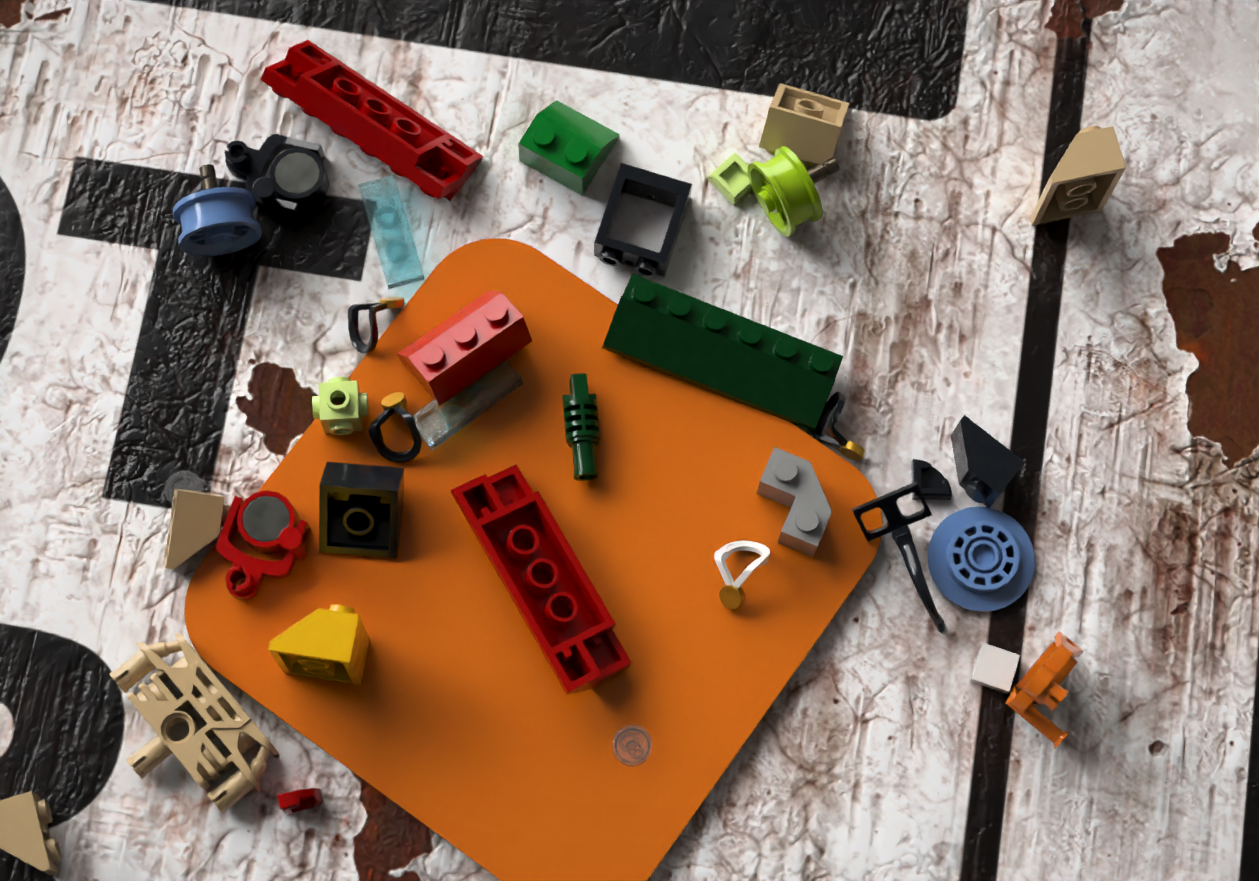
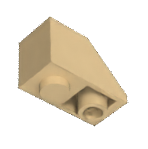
M33 791L0 800V848L52 876L59 873L57 862L62 861V855L57 839L50 838L47 823L52 822V813L46 799L41 800V796Z

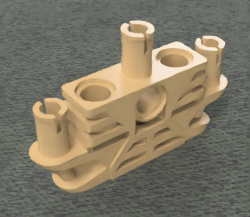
M180 633L175 634L177 640L166 643L163 641L151 645H146L144 642L136 643L140 647V651L109 674L126 694L131 687L152 670L158 669L149 677L153 681L147 686L143 682L138 686L141 692L137 695L130 692L127 695L128 699L157 733L155 738L126 759L129 765L134 768L133 770L143 779L145 775L167 757L174 754L198 785L206 791L211 787L208 782L212 778L216 782L222 778L220 772L223 769L229 772L237 766L238 770L207 794L223 814L252 788H255L260 793L262 788L260 780L267 767L266 762L270 753L277 756L278 751ZM180 651L184 654V657L171 667L161 659L168 657L169 654ZM169 678L184 695L179 700L164 683ZM193 707L207 723L202 729L187 714ZM179 723L189 724V733L185 739L181 741L171 739V732L175 725ZM216 735L232 753L227 758L211 741ZM255 743H258L261 747L256 758L252 759L249 765L243 753Z

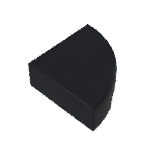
M913 459L911 462L912 483L917 481L925 500H951L952 491L948 480L937 469L932 467L930 463ZM912 493V499L920 500L917 493Z

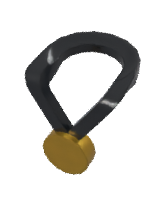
M403 297L380 299L379 303L354 304L349 307L348 331L352 345L358 352H371L377 345L378 326L376 312L404 307ZM360 310H369L370 340L367 345L364 344L359 335L358 312Z
M395 392L382 400L381 404L384 411L370 424L368 433L375 448L382 457L389 461L400 463L410 461L418 455L422 439L413 417L403 409L407 405L404 393ZM394 413L406 422L414 440V445L405 452L390 450L383 440L380 426Z
M835 392L825 404L816 429L812 434L813 438L819 442L840 448V453L849 459L860 461L865 454V449L854 442L847 441L835 429V424L842 412L846 399L842 393ZM835 407L828 423V432L832 437L823 435L822 431L829 414Z

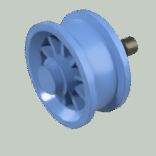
M207 164L201 166L199 171L203 190L182 198L173 207L174 219L182 227V233L178 238L180 249L194 256H218L243 250L256 243L262 236V229L260 223L253 219L252 211L256 207L254 194L246 189L237 187H218L217 179H215L214 165Z

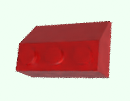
M488 290L398 352L397 355L440 406L532 342V338L523 315L502 292Z

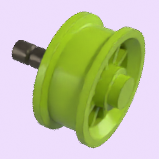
M782 146L775 150V157L764 163L759 161L750 163L748 165V177L753 192L772 225L782 235L788 237L795 233L796 226L806 220L816 222L822 218V204L814 184L826 178L827 175L830 176L839 171L840 168L835 158L832 157L824 161L822 165L819 164L807 171L799 158L789 148Z

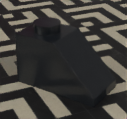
M965 415L951 434L959 486L965 489L966 494L973 501L982 503L990 508L1026 462Z

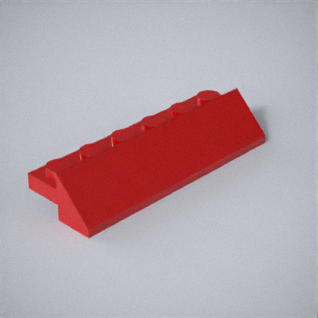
M309 40L289 47L285 59L265 67L260 80L269 85L275 94L288 98L300 106L305 114L318 118L330 126L332 132L338 136L348 138L360 146L363 153L378 158L388 165L393 173L406 177L418 185L420 190L428 196L436 197L437 199L444 197L451 201L484 157Z
M517 464L492 476L487 477L484 474L453 488L451 494L566 695L591 690L601 681L629 668L632 662L613 631L616 623L539 491L532 492Z

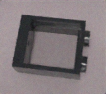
M621 163L594 241V256L599 257V260L607 265L620 266V264L633 267L636 272L644 276L655 277L660 275L665 277L691 199L692 184ZM623 192L674 207L660 253L608 238Z

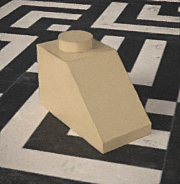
M175 488L163 561L165 568L175 569L219 536L220 527L224 526L230 510V505L224 504V496Z

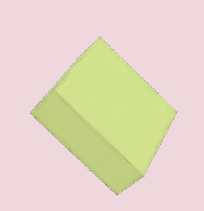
M736 152L708 177V181L732 205L736 204L752 190L748 177V164Z

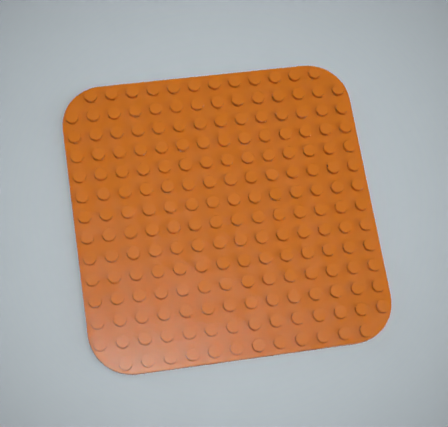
M492 238L468 243L447 255L435 267L381 335L375 349L366 354L348 377L351 381H358L361 393H367L369 416H363V431H354L347 435L325 433L320 419H315L258 490V492L265 490L274 491L285 496L297 512L299 520L301 519L309 524L311 531L304 544L308 550L306 558L296 560L291 574L286 578L273 579L264 577L257 594L253 598L243 601L236 599L228 591L225 577L232 563L225 560L219 554L215 545L196 569L188 586L184 608L186 628L194 648L213 670L500 881H648L874 560L879 549L881 537L867 542L852 508L876 499L877 496L871 484L856 467L791 422L602 349L618 304L534 247L515 240ZM488 290L502 292L523 315L532 342L439 406L400 360L397 353ZM586 373L588 394H596L600 440L599 444L595 446L598 478L589 481L574 479L572 448L566 443L562 396L570 395L569 381L571 374ZM395 392L404 393L407 405L403 409L413 417L422 439L418 455L410 461L400 463L389 461L382 457L375 448L368 433L370 424L384 411L381 404L382 400ZM396 413L392 414L380 426L384 443L390 450L405 452L414 445L412 434L406 422ZM774 447L811 462L832 510L814 557L777 543L791 508L756 494L760 479ZM327 462L404 468V499L397 558L319 552V485ZM517 464L532 492L539 491L616 623L613 631L632 662L629 668L601 681L591 690L566 695L451 494L453 488L484 474L487 477L492 476ZM874 508L861 515L867 530L873 531L882 527L880 508ZM238 526L231 538V544L235 548L249 556L262 560L279 561L284 559L288 552V549H285L275 554L259 553L245 541L238 530ZM735 541H753L765 545L770 549V559L766 564L755 569L741 586L745 593L744 603L736 609L726 608L719 598V592L726 584L715 562V552L726 544ZM737 551L725 560L734 582L754 560L761 557L760 554L752 551ZM241 578L236 586L242 585L246 578ZM330 605L351 607L355 610L354 614L360 616L370 638L362 684L356 685L283 673L268 650L269 643L318 608L330 610ZM630 729L642 732L649 741V752L646 758L635 764L625 763L617 756L615 751L617 737L622 732ZM626 732L617 741V752L625 761L637 762L647 753V741L639 732ZM625 734L633 735L635 737V742L629 743L627 748H624L623 746L626 747V744L629 741L634 740V738L632 736H627L626 738H624L623 736Z

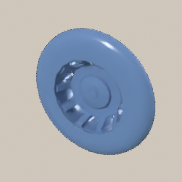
M969 507L949 515L936 528L928 547V567L934 583L950 601L969 610L986 612L1007 607L1023 595L1033 578L1035 554L1028 534L1011 516L993 508ZM972 532L974 535L968 536L966 533ZM956 541L963 543L961 548L954 546ZM958 556L960 564L955 565L953 557ZM1005 565L1010 569L1008 574L1003 571ZM962 570L969 575L968 579L961 575L960 572ZM997 576L999 582L992 584L991 579ZM974 580H983V585L975 584Z

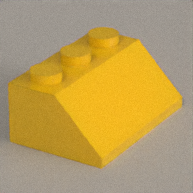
M330 605V610L318 608L271 640L268 650L283 673L361 685L370 638L360 616L354 614L355 610L353 608L343 605Z

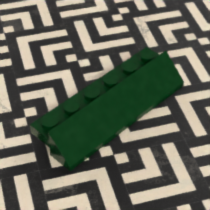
M633 273L619 300L602 349L767 414L787 420L813 432L821 417L843 359L842 355Z

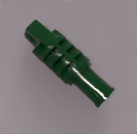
M586 373L571 374L569 381L570 395L562 396L566 443L572 448L574 479L589 481L598 478L595 446L599 444L600 440L596 394H588Z

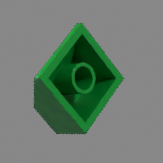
M556 100L535 116L519 141V161L583 196L619 139L620 134Z

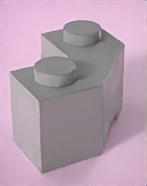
M774 447L760 479L756 494L791 508L777 543L814 557L832 510L811 462Z

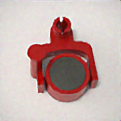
M267 490L257 492L245 499V501L241 497L234 496L223 529L216 543V549L225 560L232 563L231 568L226 573L225 580L228 591L238 600L245 601L253 598L259 591L264 577L273 579L288 577L296 560H302L308 555V550L304 544L311 528L306 521L299 520L298 514L289 500L278 492ZM238 526V530L245 541L259 553L275 554L285 549H288L286 557L279 561L262 560L249 556L235 548L231 544V538ZM241 578H246L242 585L236 586Z

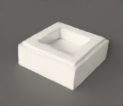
M982 643L970 682L1008 694L1020 655Z

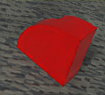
M307 788L277 795L280 809L287 815L322 805L321 803H324L319 788Z

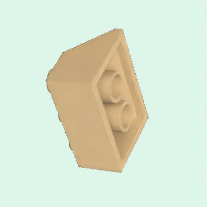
M1090 126L1076 134L1042 192L1030 217L1031 226L1103 210L1126 169L1113 126L1102 129L1099 126Z

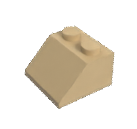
M780 83L769 107L759 148L766 149L770 155L775 156V150L785 146L801 159L805 165L810 167L822 165L824 161L834 157L850 103Z

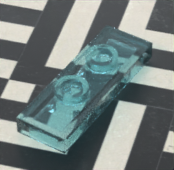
M391 175L358 184L388 289L425 280L395 176Z
M505 360L439 406L433 400L412 416L420 432L421 439L432 451L524 384L521 376Z

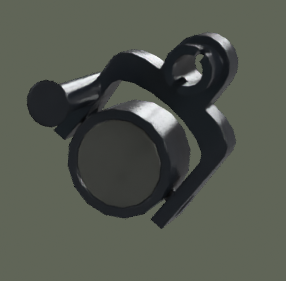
M272 134L263 142L259 150L250 148L244 142L237 140L230 142L226 146L229 151L225 150L224 152L225 162L232 176L247 181L246 190L254 194L256 206L265 208L267 215L272 219H277L284 215L300 221L302 216L300 210L315 207L323 201L328 193L329 179L323 164L325 154L321 144ZM270 165H271L270 173H269L270 178L265 177V176H266V173H267V171H268V169H269V167H270Z

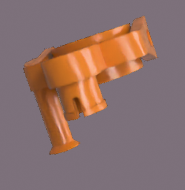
M1060 631L1054 636L1055 642L1053 641L1017 685L1014 684L1010 688V696L1006 701L1010 708L1054 744V749L1059 746L1069 732H1063L1039 712L1036 707L1044 703L1053 711L1059 702L1065 698L1069 691L1063 689L1060 684L1078 663L1074 657H1080L1084 652Z

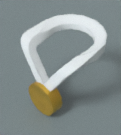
M735 541L726 544L715 552V562L726 584L721 588L719 598L726 608L736 609L744 603L745 593L741 586L755 569L766 564L770 559V549L765 545L753 541ZM737 551H752L760 554L761 557L754 560L734 582L725 560Z

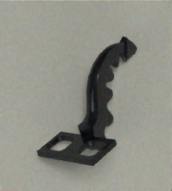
M917 481L852 508L867 542L892 532V538L900 549L913 584L935 627L941 634L947 633L946 624L938 613L930 594L911 531L908 525L932 515ZM910 493H917L923 504V509L909 516H904L896 503L897 500ZM874 508L882 509L888 521L887 524L873 531L867 530L861 515Z

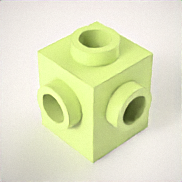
M333 377L326 383H318L319 396H312V409L314 419H320L324 432L334 435H347L354 431H363V416H369L368 395L367 393H361L358 381H351L348 377Z

